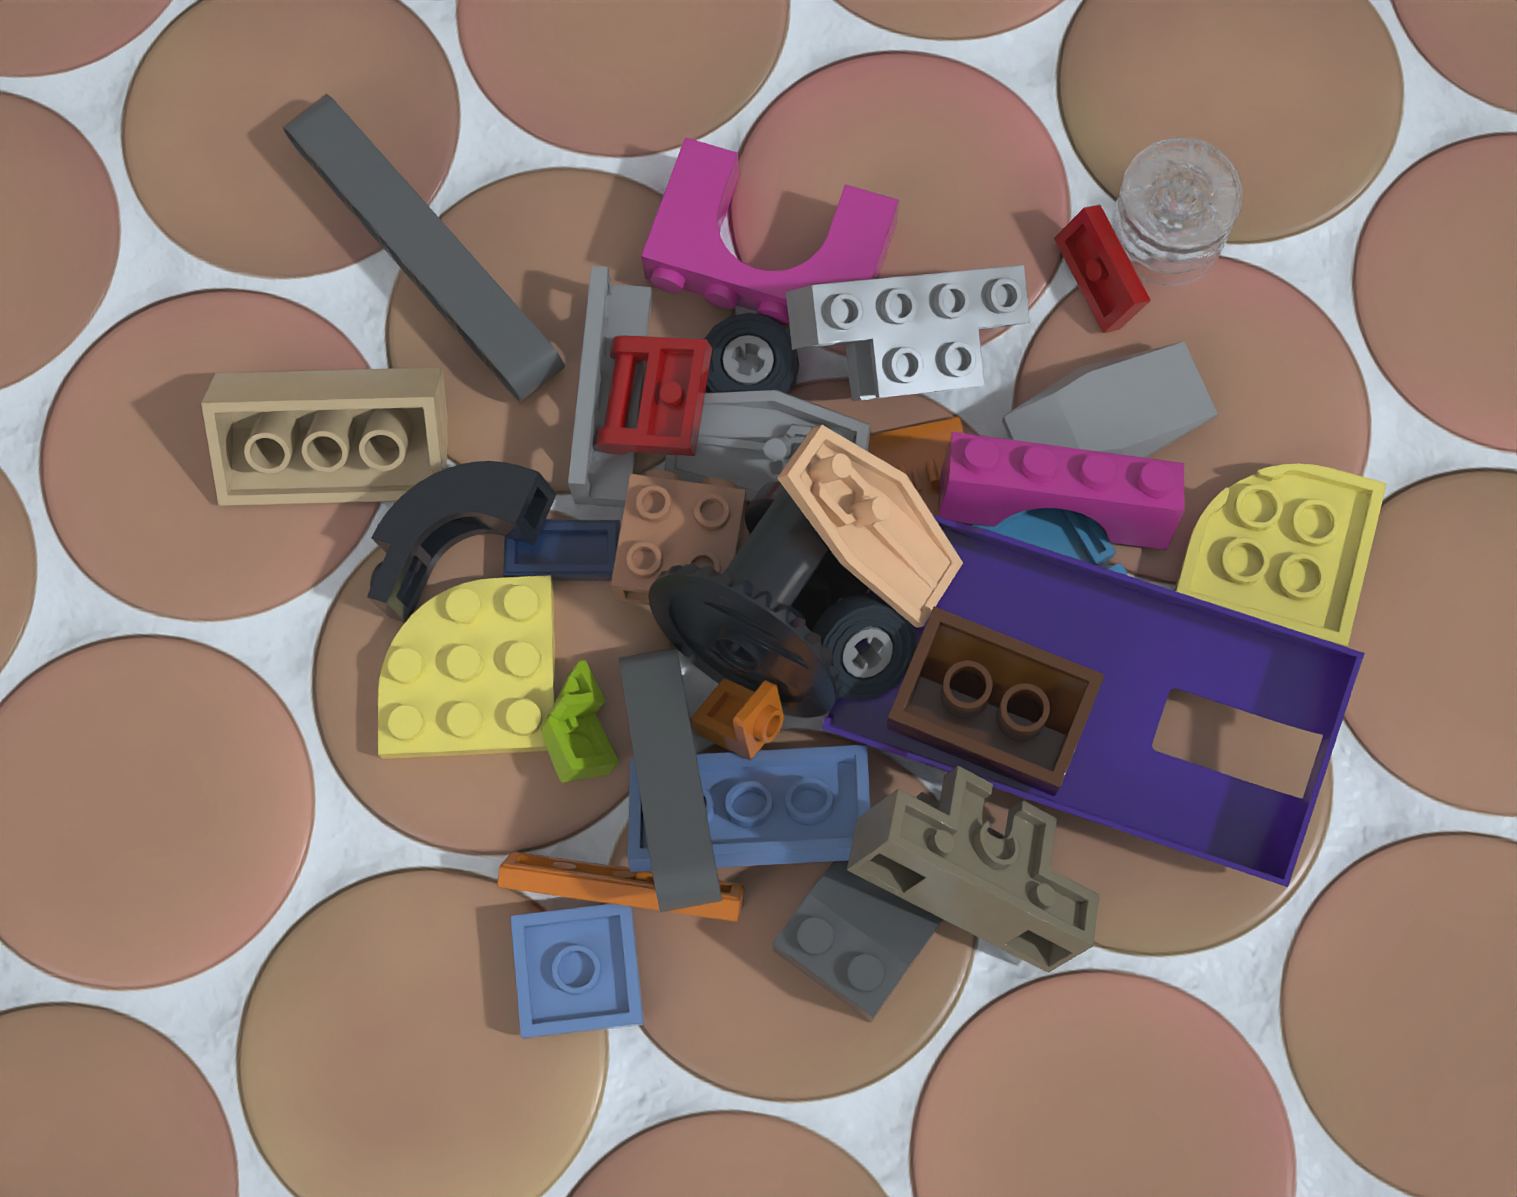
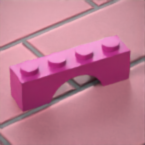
M952 432L940 474L938 516L955 522L996 527L1004 519L1022 511L1038 508L1065 509L1084 514L1098 522L1106 531L1109 542L1167 550L1184 514V463Z

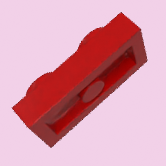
M1101 205L1084 207L1054 237L1103 333L1120 330L1151 301Z

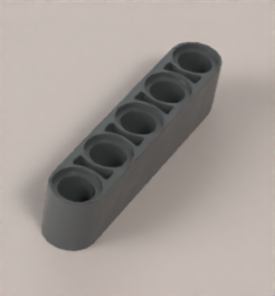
M677 647L619 657L649 854L660 913L722 901Z

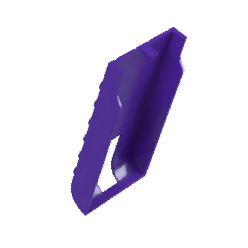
M933 515L963 562L936 605L937 608L1105 674L1061 788L1055 796H1051L887 729L888 716L903 679L897 686L879 697L859 701L839 696L829 711L828 717L825 716L821 729L946 772H950L955 767L960 766L992 783L993 788L1288 887L1365 653L984 528L958 523ZM870 589L869 594L877 595ZM927 621L922 627L916 628L914 625H912L916 633V648L925 629ZM862 639L854 646L860 655L866 653L870 648L865 639ZM1178 689L1287 726L1323 735L1303 798L1278 792L1155 751L1152 743L1170 690Z

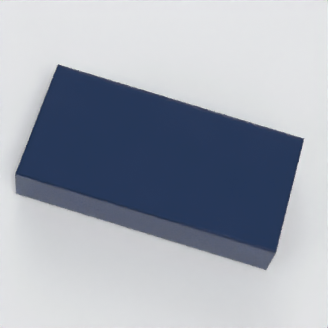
M545 520L535 545L504 536L503 576L506 578L551 575L553 581H611L621 522L620 520Z

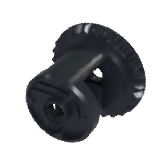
M771 482L760 488L747 507L745 523L750 535L723 573H718L710 565L699 568L693 563L686 564L685 566H671L669 570L662 571L651 585L648 594L649 605L657 624L671 643L692 664L718 684L723 678H726L755 692L767 680L777 685L784 715L800 718L819 717L832 709L840 696L839 691L842 684L837 680L840 671L831 665L832 651L821 645V636L812 632L826 609L835 604L839 598L866 593L869 587L840 564L781 482Z

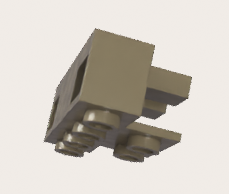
M957 766L944 775L940 801L923 792L915 798L897 789L857 818L847 871L1048 973L1093 947L1099 894L1050 869L1057 822L1056 817L1022 800L1008 810L1005 835L990 828L989 821L984 824L982 821L984 799L992 794L993 784Z

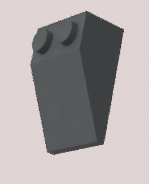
M849 860L834 861L772 943L773 951L869 1022H872L944 919L847 871Z

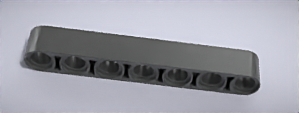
M328 94L323 95L282 127L302 157L514 398L519 402H523L565 368L560 355L545 336Z

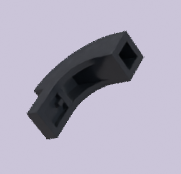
M476 461L446 468L427 477L409 489L393 504L371 537L387 554L372 573L370 591L367 598L388 617L406 622L413 614L433 568L447 550L466 538L481 534H498L535 545L557 495L539 471L506 462Z

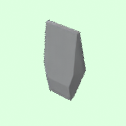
M1180 342L1081 366L1004 415L1002 423L1010 440L1148 458L1217 417L1218 413L1185 342Z
M779 390L705 393L696 455L666 454L665 471L677 474L681 481L702 483L703 479L710 477L730 480L737 485L738 489H745L747 501H752L764 485L779 481L777 477L813 427L824 425L868 451L871 424Z

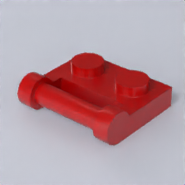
M627 335L613 337L610 357L614 359L604 426L597 429L595 449L613 455L636 452L695 456L712 347L707 339ZM647 361L637 429L627 428L637 364Z

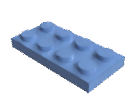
M867 745L761 750L757 752L751 761L734 752L696 754L716 868L849 860L857 818L871 809ZM630 758L628 864L630 872L652 871L635 759Z

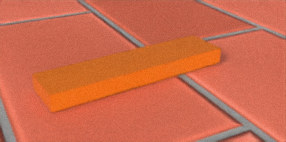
M514 851L509 854L499 867L498 888L660 911L652 871L630 872V868ZM719 881L722 901L666 912L738 922L743 906L745 887L739 883Z

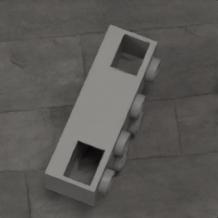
M1024 265L816 284L786 291L792 350L845 344L852 401L985 386L979 330L1030 323Z

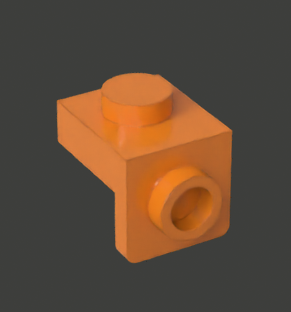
M723 678L693 714L690 722L695 734L751 761L765 743L771 742L778 735L783 724L784 715L777 685L765 680L753 692Z

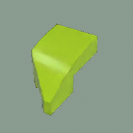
M586 660L578 661L571 670L541 728L548 753L561 783L608 776L619 764V760L596 716V712L606 700Z

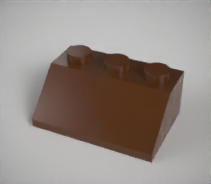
M934 606L889 713L887 729L1055 796L1061 788L1105 674Z

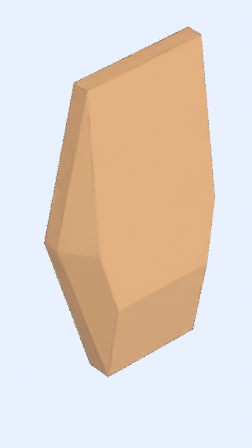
M824 425L813 427L777 477L840 564L916 628L924 626L933 607H936L962 566V560L905 473Z

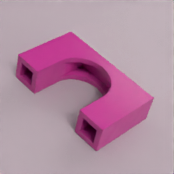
M684 138L641 255L645 278L650 279L654 286L670 293H681L682 289L703 295L704 299L714 306L723 309H734L735 306L756 311L759 315L768 316L781 325L789 324L786 291L816 284L878 279L897 224L899 200L845 184L827 237L820 249L810 259L786 270L768 271L757 269L741 262L731 254L720 236L726 213L740 177L738 153L690 138Z

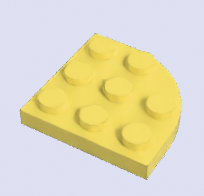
M1282 464L1258 470L1256 474L1238 481L1229 488L1226 487L1206 507L1189 537L1175 591L1347 647L1387 483L1313 464Z
M551 575L490 578L463 583L436 595L409 617L394 637L386 653L380 673L378 687V755L382 759L548 751L541 728L556 700L554 586Z

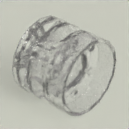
M1182 137L1154 142L1135 156L1124 173L1119 196L1112 213L1111 226L1139 278L1151 284L1173 287L1194 282L1213 269L1225 249L1230 233L1241 211L1243 188L1237 169L1222 151L1202 140Z

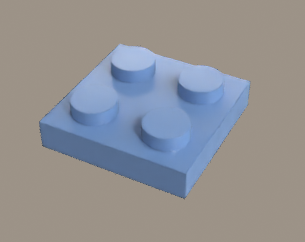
M605 904L510 916L521 1038L531 1039L644 1025L633 907Z

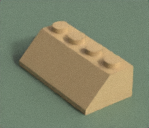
M442 367L215 373L201 402L218 506L397 501L420 481L447 468L448 415Z

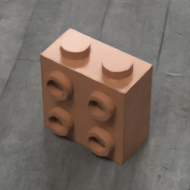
M647 470L645 475L630 474L611 580V588L615 600L649 605L648 594L651 585L662 571L669 570L671 566H685L686 564L693 563L702 568L710 565L718 573H723L741 548L745 511L747 509L746 490L738 489L734 482L722 478H705L702 483L681 481L677 474L665 470Z

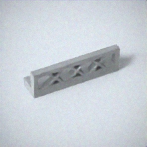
M591 266L568 485L575 504L624 507L630 474H635L637 453L628 452L624 455L607 454L595 449L594 445L597 429L604 426L614 359L610 357L612 338L620 335L649 337L653 294L651 287L612 284L609 267ZM646 361L637 364L627 428L637 429Z

